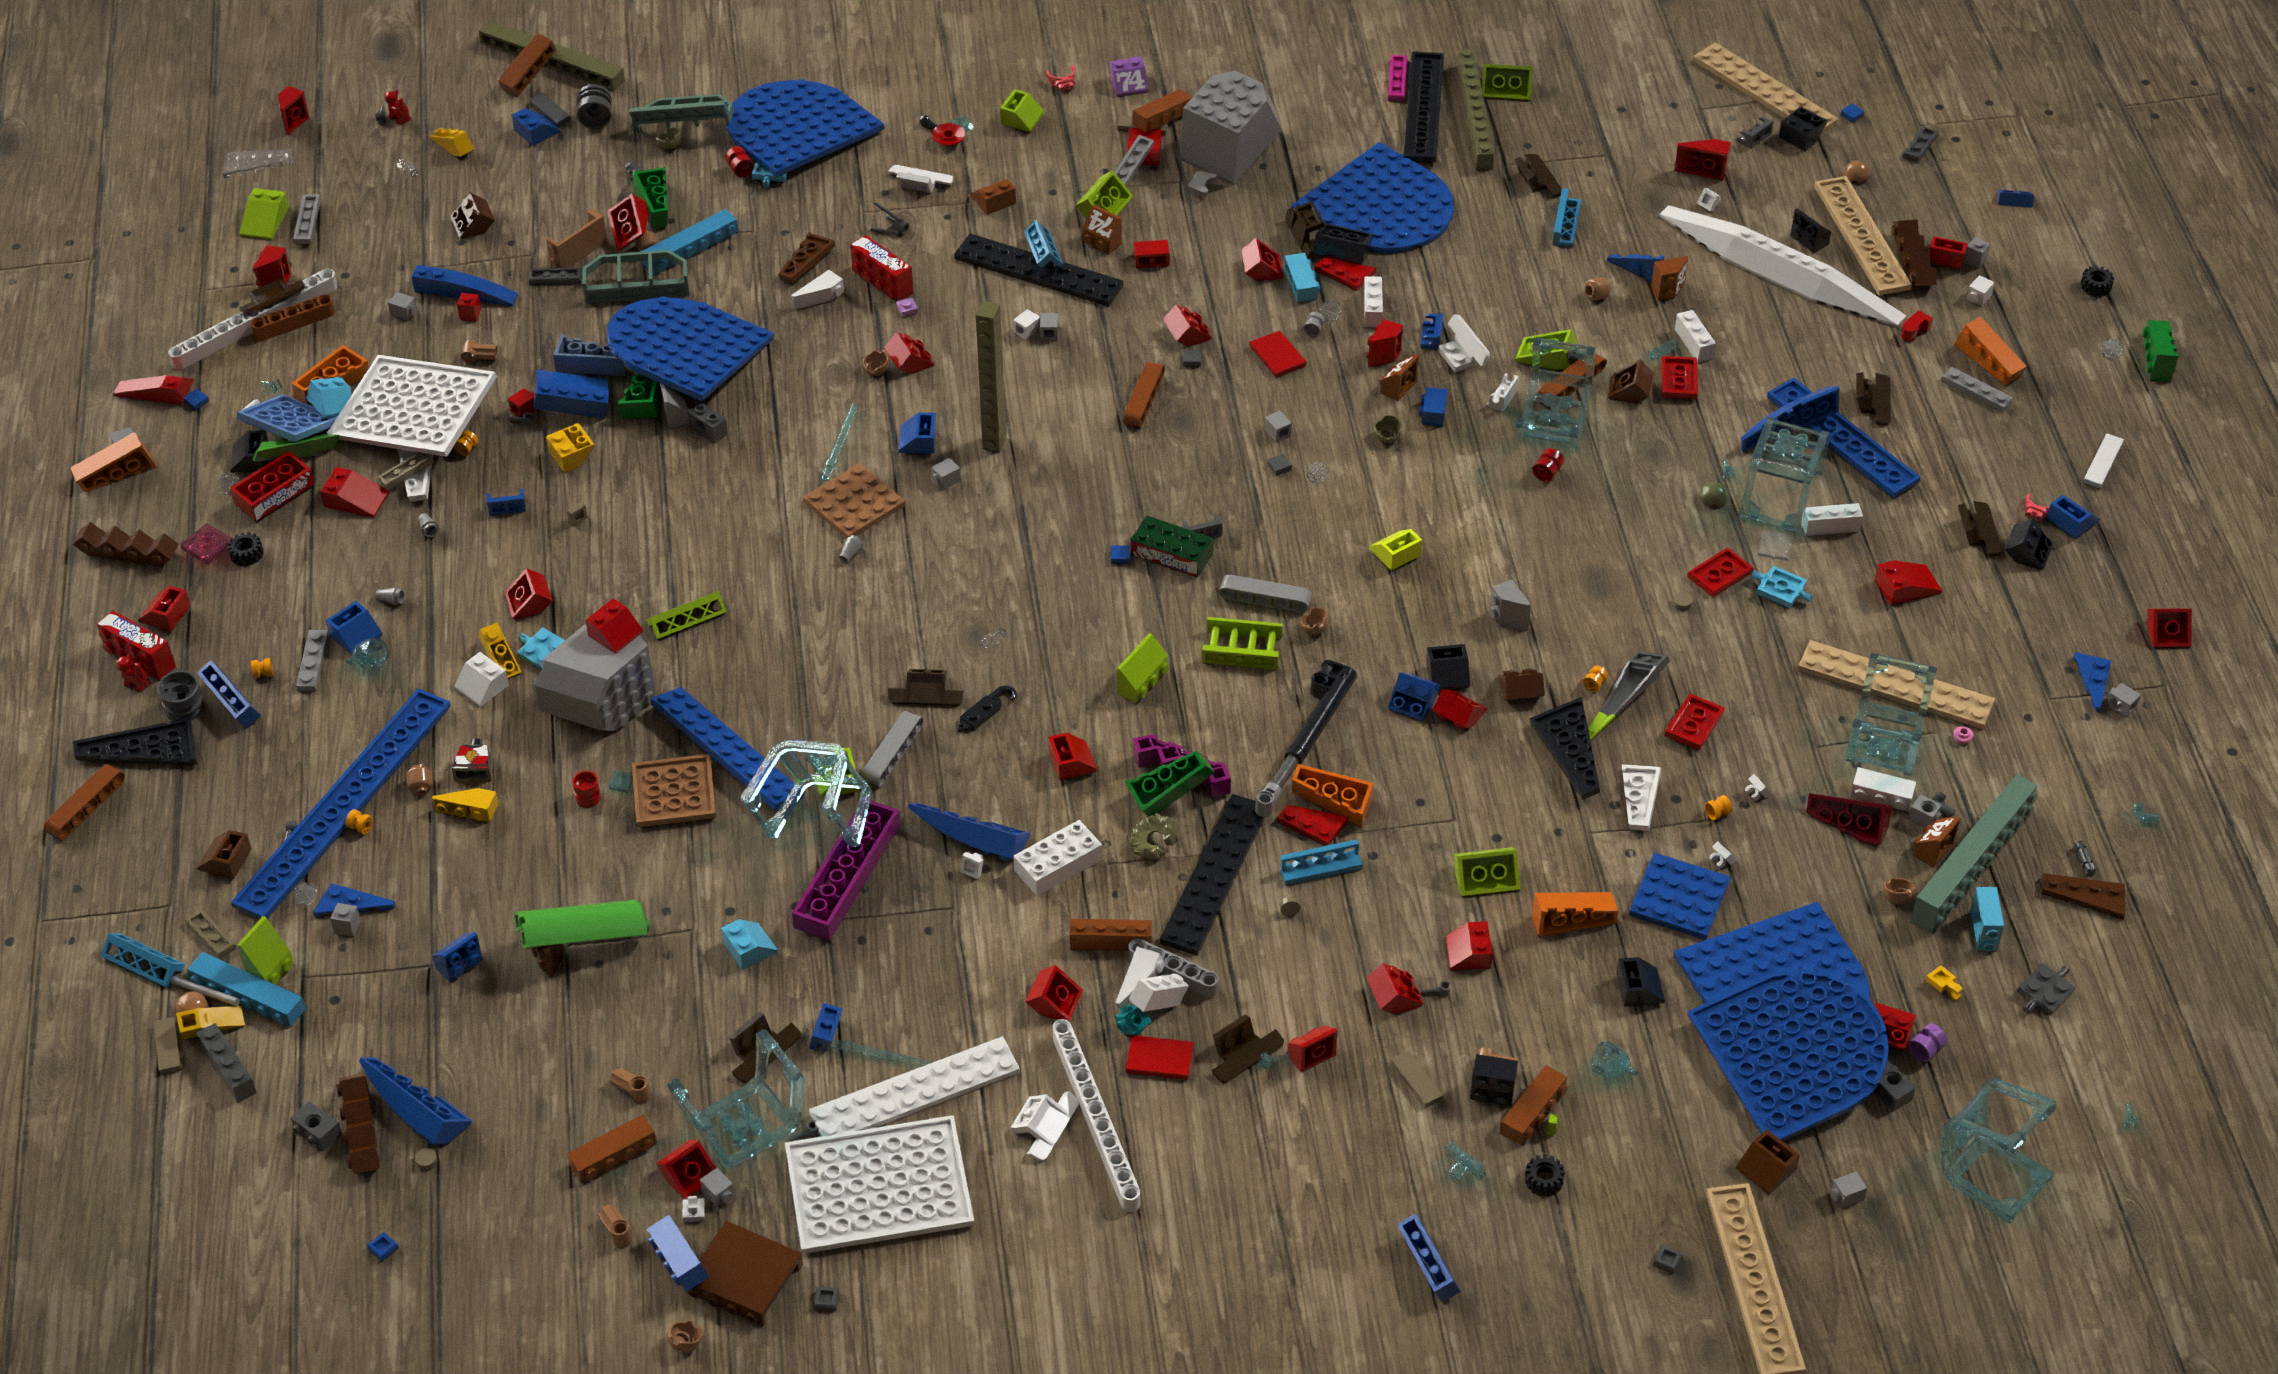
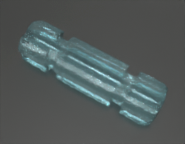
M1671 339L1649 350L1648 357L1651 360L1658 358V356L1661 357L1671 352V350L1677 349L1679 342L1676 339Z

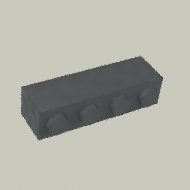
M216 1023L196 1032L202 1050L237 1103L256 1094L251 1076Z

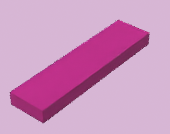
M1391 55L1389 101H1404L1407 56Z

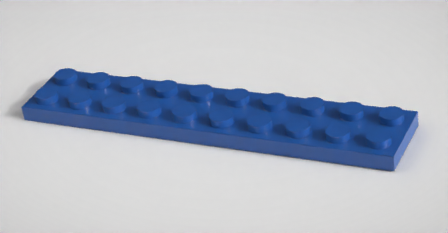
M1793 377L1769 391L1767 398L1781 408L1813 392ZM1840 413L1804 426L1893 498L1920 482L1921 477Z
M682 687L651 698L650 704L773 810L804 798L805 792Z

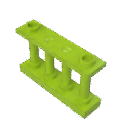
M1207 617V632L1212 634L1210 645H1203L1202 663L1278 670L1279 651H1274L1275 640L1282 639L1283 624ZM1219 634H1230L1229 647L1217 646ZM1238 635L1249 636L1248 648H1236ZM1257 637L1268 638L1266 650L1255 649Z

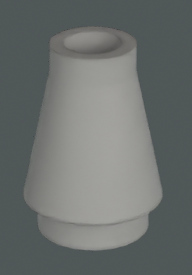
M421 514L418 520L422 534L430 538L436 536L439 531L438 523L430 518L428 514Z
M855 535L847 537L839 559L848 563L862 549V540Z
M400 587L378 589L375 594L376 600L394 605L402 604L405 601V591L400 589Z

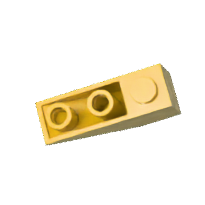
M439 128L434 131L435 134L430 136L433 141L453 156L461 157L474 149L466 131Z
M496 622L480 629L478 637L487 655L492 661L506 670L507 679L522 673L498 623Z
M480 788L432 797L435 811L459 817L473 818L479 821L491 822L499 805L495 791Z
M241 1006L197 1008L176 1013L182 1040L197 1037L196 1032L216 1023L220 1031L245 1026Z

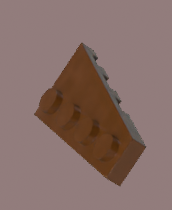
M808 232L806 235L807 239L800 243L799 250L794 251L792 254L793 258L788 260L779 272V278L793 284L836 246L835 241Z
M2043 873L2041 894L2066 902L2071 900L2078 903V906L2084 908L2090 906L2099 909L2098 912L2106 915L2107 912L2117 915L2116 918L2124 920L2125 884Z

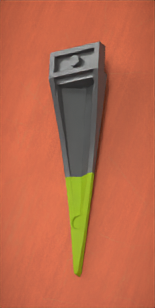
M1637 651L1626 662L1607 700L1588 727L1590 740L1660 676L1659 672L1670 662L1668 655Z

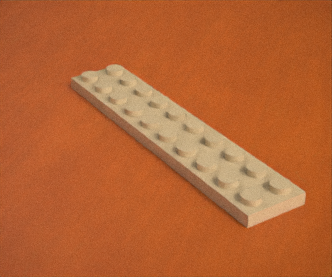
M1716 42L1693 57L1695 63L1783 118L1788 117L1801 106L1828 120L1821 134L1838 124L1837 117Z
M1847 176L1815 181L1814 188L1878 296L1911 290V282Z
M1812 640L1809 641L1797 670L1979 729H1984L1995 701L1993 697Z
M1749 1183L1707 1188L1706 1196L1759 1374H1805L1806 1367Z

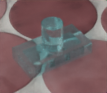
M1452 1141L1446 1146L1448 1156L1456 1161L1448 1171L1454 1179L1458 1180L1468 1170L1478 1179L1482 1180L1486 1175L1483 1164Z

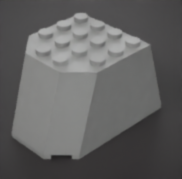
M1237 71L1212 75L1183 108L1180 160L1208 173H1215L1218 178L1234 185L1281 131L1277 110L1264 84Z
M586 624L542 660L541 665L543 668L538 679L534 678L532 682L538 711L607 731H617L626 725L632 717L640 713L651 702L652 697L656 696L648 645L640 635L615 654L588 636Z

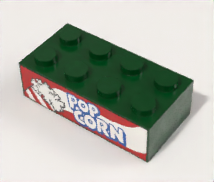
M1146 515L1131 538V555L1198 578L1213 555L1214 538Z

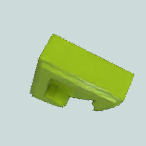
M1550 1114L1547 1135H1555L1559 1120L1558 1115Z

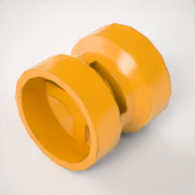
M464 431L461 438L454 444L455 450L461 455L467 456L472 448L478 444V437L471 431Z
M266 658L261 662L258 660L251 661L254 679H259L262 675L266 677L274 676L271 658Z
M1596 665L1592 667L1582 682L1587 690L1597 692L1609 675L1603 667Z
M1725 795L1717 797L1715 801L1710 800L1705 803V811L1711 820H1717L1721 815H1728L1733 810L1730 800Z
M353 809L348 813L345 825L349 829H357L361 834H367L372 828L373 817L367 814L362 815L360 811Z

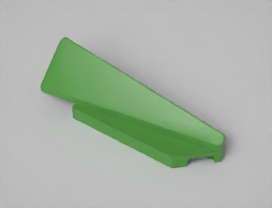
M324 434L300 439L297 442H290L288 440L262 442L255 452L253 461L275 460L288 451L296 457L316 456L318 451L334 449L340 435Z

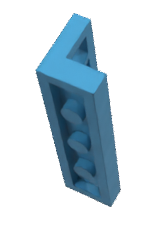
M1562 188L1552 245L1573 247L1581 200L1568 198L1569 189ZM1567 204L1577 205V206H1576V207H1573V208H1570V207L1567 206ZM1570 214L1573 216L1571 219L1565 217ZM1569 225L1571 229L1566 230L1563 227ZM1567 236L1570 241L1560 239Z
M1035 220L1024 232L1037 264L1043 268L1051 260L1060 268L1063 262L1050 231Z
M1358 840L1280 855V873L1285 886L1362 870V862L1358 854ZM1353 848L1352 851L1344 852L1346 849ZM1314 856L1312 859L1305 860L1308 857ZM1295 860L1293 863L1286 864L1287 861Z
M108 933L100 955L165 987H169L174 971H183L185 963L121 933ZM112 944L116 945L119 953L115 956L109 954ZM129 952L133 954L135 960L130 964L127 963L125 954ZM144 960H148L151 969L148 971L143 970L141 962ZM162 967L167 969L164 980L159 977L157 971Z

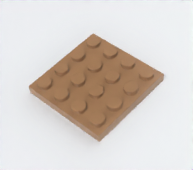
M861 463L856 464L803 496V502L845 538L850 537V535L857 536L906 506V501Z
M709 754L632 763L637 827L716 818L712 767Z

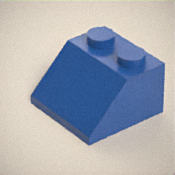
M524 108L512 114L514 131L532 146L560 133V129L547 118L530 109Z

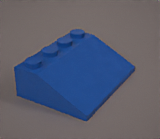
M537 369L533 409L605 418L609 395L608 379Z

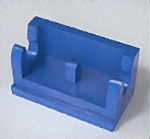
M1443 313L1426 314L1425 318H1431L1433 321H1423L1420 348L1438 350L1441 342Z
M519 489L520 495L491 498L490 493H486L489 516L526 511L523 489Z
M826 1003L822 1004L812 1034L810 1049L815 1050L817 1044H821L824 1046L823 1051L828 1050L829 1044H832L842 1008Z

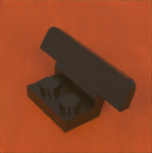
M1524 154L1528 162L1523 161L1520 156L1514 159L1519 173L1532 192L1548 189L1553 198L1561 196V186L1539 155Z
M1313 201L1294 209H1287L1285 222L1300 250L1309 259L1315 250L1309 240V233L1325 227L1324 221Z
M278 279L249 292L251 302L239 307V310L244 314H248L303 290L305 285L301 280L286 286L281 279Z
M1864 372L1856 373V398L1860 412L1876 414L1877 425H1889L1891 420L1890 378L1887 375L1875 373V384H1870L1869 379H1865Z
M1973 501L1977 514H1972L1971 509L1967 510L1965 503L1958 505L1969 545H1986L1989 556H2000L2002 548L1989 505L1985 502Z
M909 669L907 672L906 688H888V699L894 704L958 706L962 703L964 690H945L948 670Z
M758 1012L729 1036L736 1055L744 1061L732 1071L733 1076L743 1083L749 1082L800 1040V1030L791 1022L776 1034L770 1030L765 1015Z
M1245 1014L1213 1034L1217 1054L1225 1062L1212 1069V1073L1220 1082L1227 1083L1282 1048L1284 1039L1277 1029L1260 1039L1254 1034L1251 1018Z

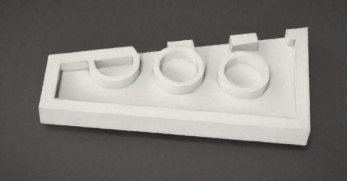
M397 449L400 463L418 453ZM432 464L404 481L410 502L428 499Z
M1622 764L1629 830L1649 831L1661 776V767Z

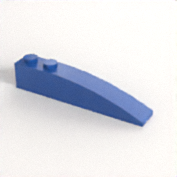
M417 265L411 276L414 292L460 298L461 293L479 295L480 302L512 307L518 297L517 292L483 278L448 269Z
M1828 386L1818 389L1811 394L1804 395L1766 416L1741 437V451H1746L1838 413L1840 388L1838 386Z
M920 803L908 804L910 810L942 833L969 846L981 849L983 854H998L999 858L1010 861L1014 855L1021 852L1030 837L1029 832L995 822L980 821L979 823L977 822L978 818L962 816V818H959V813L950 811L941 813L939 808Z
M360 1058L359 1062L382 1098L413 1128L414 1132L422 1134L427 1138L428 1143L432 1145L447 1144L471 1124L472 1120L445 1099L437 1096L436 1099L430 1096L427 1088L412 1085V1079L395 1074V1069L377 1058Z

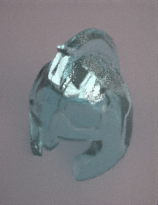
M368 638L354 646L352 657L347 659L346 662L347 664L354 663L363 670L377 669L383 667V664L388 659L389 650L383 640Z
M1609 1041L1598 1044L1591 1061L1594 1073L1608 1078H1619L1627 1073L1638 1075V1071L1631 1066L1629 1055L1621 1047Z

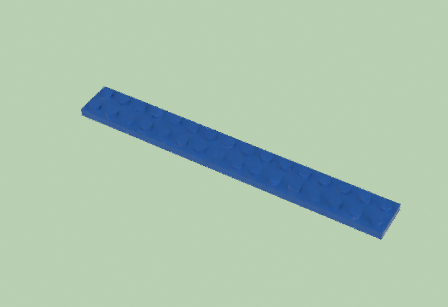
M418 688L231 901L232 907L255 918L261 919L264 916L268 919L346 829L345 820L348 813L353 809L361 811L448 711L451 707L450 701Z

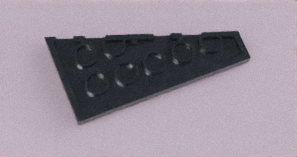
M1582 697L1531 717L1530 724L1582 800L1600 793Z
M190 717L73 741L76 761L198 765Z

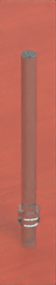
M851 404L829 460L825 462L824 472L821 477L823 481H828L830 474L836 467V459L858 408L856 404Z
M833 1039L832 1044H829V1047L842 1049L846 1053L852 1054L855 1052L917 1067L933 1063V1061L858 1045L850 1040L840 1041Z

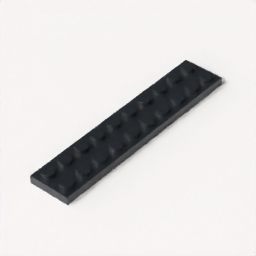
M1412 51L1403 158L1420 162H1436L1444 53Z
M969 233L954 253V257L957 260L1108 307L1124 286L1123 280L1065 262L1059 268L1050 260L1041 268L1037 264L1033 252Z
M1232 794L1160 937V944L1194 955L1199 954L1266 818L1256 814L1255 800Z

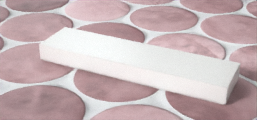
M2106 433L2084 478V484L2101 489L2124 439Z

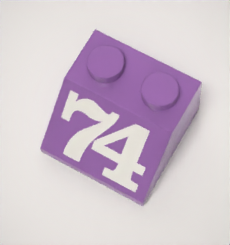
M1142 57L1110 61V79L1117 97L1149 92Z

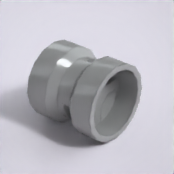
M1311 312L1303 327L1304 332L1309 336H1318L1325 321L1324 316L1318 312Z

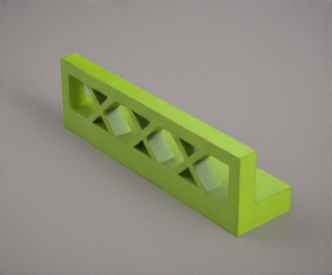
M717 591L650 617L646 621L649 626H652L656 638L659 639L727 611L720 593ZM717 600L721 610L717 612L708 610L710 602ZM695 608L704 611L699 619L691 616ZM679 614L687 617L682 626L673 623L675 617ZM662 621L668 623L667 631L660 634L656 623Z

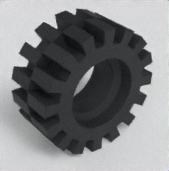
M2098 266L2086 268L2083 271L2080 282L2081 289L2085 293L2088 292V295L2094 294V297L2097 295L2102 297L2103 294L2106 296L2112 290L2114 282L2113 273L2109 272V269L2104 270V267H2101V269Z
M243 532L241 536L237 534L235 539L231 538V542H228V552L234 564L237 563L241 566L243 563L244 566H247V563H250V565H253V561L257 563L259 561L258 558L261 559L263 557L264 551L260 537H256L254 533L251 535L250 532H247V535H244Z
M1544 1154L1543 1158L1537 1155L1536 1160L1534 1158L1530 1159L1525 1172L1527 1188L1529 1190L1532 1188V1193L1534 1194L1538 1191L1539 1196H1542L1543 1193H1546V1197L1550 1196V1192L1555 1195L1557 1190L1560 1191L1563 1186L1564 1166L1563 1164L1560 1165V1160L1554 1161L1553 1156H1550V1159H1548L1547 1155ZM1545 1171L1552 1174L1553 1178L1545 1180L1539 1178L1536 1174Z

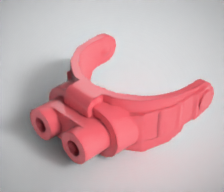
M1071 65L1072 73L1066 77H1054L1048 70L1045 71L1050 84L1060 92H1064L1066 89H1074V65Z
M2027 494L2025 500L2026 517H2034L2037 521H2042V519L2047 517L2049 507L2034 504L2030 500L2031 494Z

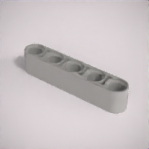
M1225 575L1219 589V595L1223 599L1300 613L1308 610L1312 597V592L1304 587L1235 575Z
M907 711L902 712L864 767L861 775L863 781L879 787L885 783L921 730L923 717Z
M1134 939L1129 943L1130 963L1137 947L1160 953L1164 961V967L1162 972L1158 973V976L1178 974L1189 985L1187 990L1207 999L1217 996L1219 979L1216 973L1142 939Z

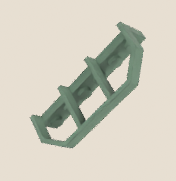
M721 94L659 98L644 107L630 108L629 113L635 130L639 131L641 124L665 123L667 128H671L672 122L693 120L695 127H699L701 120L725 118L728 125L731 123L734 107Z
M670 250L599 255L582 268L583 290L586 303L690 295L687 261ZM669 259L683 267L684 278L653 281L652 260ZM648 260L649 281L622 283L621 262ZM617 263L618 283L587 286V275L601 264Z

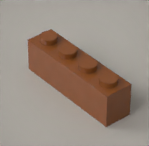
M537 33L529 41L527 46L498 79L504 91L516 97L522 93L555 53L556 48L552 40Z
M1178 89L1133 110L1132 125L1147 133L1183 116V108L1193 96Z
M1070 919V950L1129 951V943L1134 939H1142L1152 944V920Z
M1545 1065L1501 1120L1499 1134L1520 1146L1526 1139L1530 1140L1534 1134L1535 1127L1537 1125L1540 1126L1544 1122L1546 1113L1548 1111L1551 1112L1556 1106L1557 1099L1559 1097L1562 1098L1567 1092V1076Z
M642 1114L567 1153L569 1166L581 1183L592 1180L604 1171L611 1170L616 1165L630 1160L635 1155L657 1145L655 1131Z

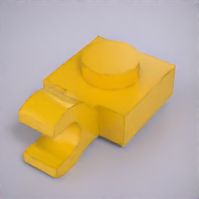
M1939 966L1927 975L1926 982L1942 993L1946 990L1954 1001L1962 997L1959 993L1963 988L1955 983L1956 977L1944 967Z

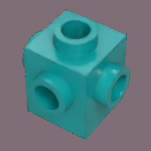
M1134 1004L1122 1007L1119 1010L1120 1013L1114 1016L1117 1021V1028L1126 1035H1138L1144 1031L1143 1028L1152 1022L1147 1011L1143 1012Z

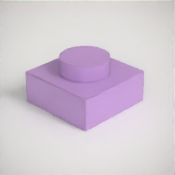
M913 297L896 301V307L901 317L918 314V307Z

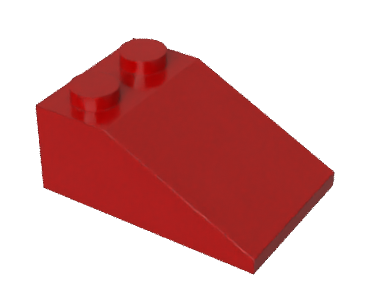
M1709 139L1678 143L1674 171L1724 180L1728 167L1731 142Z
M632 193L607 211L618 252L645 234L649 216L645 200Z
M335 467L320 493L324 507L374 518L389 495V490L353 470Z
M1893 560L1878 564L1875 581L1891 606L1942 593L1941 587L1924 564Z

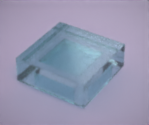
M966 116L950 121V123L960 125L965 132L973 129L972 123Z
M614 771L608 785L609 790L628 793L633 782V774Z

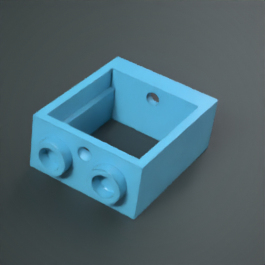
M1976 887L1970 909L1977 951L1987 952L1997 951L2004 929L1997 887Z

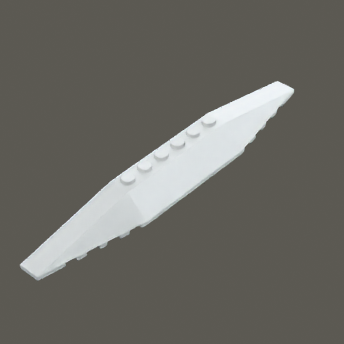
M1669 205L1659 215L1660 218L1672 226L1681 228V232L1693 236L1697 243L1700 244L1702 242L1712 253L1717 252L1720 254L1721 259L1816 303L1817 301H1822L1826 303V306L1832 308L1838 306L1844 308V311L1848 313L1854 311L1860 313L1861 317H1874L1876 321L1898 327L1906 318L1905 314L1835 268L1749 228Z

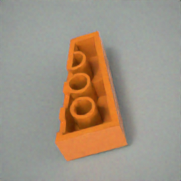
M1981 316L1964 326L1954 344L1955 347L2005 385L2021 377L2027 367Z
M342 345L291 383L294 398L311 405L306 399L310 380L340 377L350 386L362 380L369 369V362L364 357Z
M134 432L72 466L71 471L83 491L87 492L108 485L109 481H119L124 479L126 475L132 473L137 475L142 473L144 469L150 468L152 470L157 468L150 452Z
M1301 764L1297 765L1292 778V793L1334 814L1349 817L1348 821L1363 827L1373 798L1374 783Z
M1611 892L1535 893L1532 920L1538 937L1617 923L1618 908Z

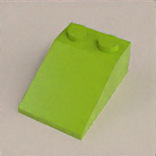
M253 188L247 200L239 235L242 237L272 240L289 209L286 192Z
M1572 329L1524 337L1515 360L1516 362L1553 370L1566 369L1573 363V360L1567 359V351L1578 350L1579 344Z
M264 916L237 944L245 971L272 984L277 985L280 978L294 964L291 951L269 920Z

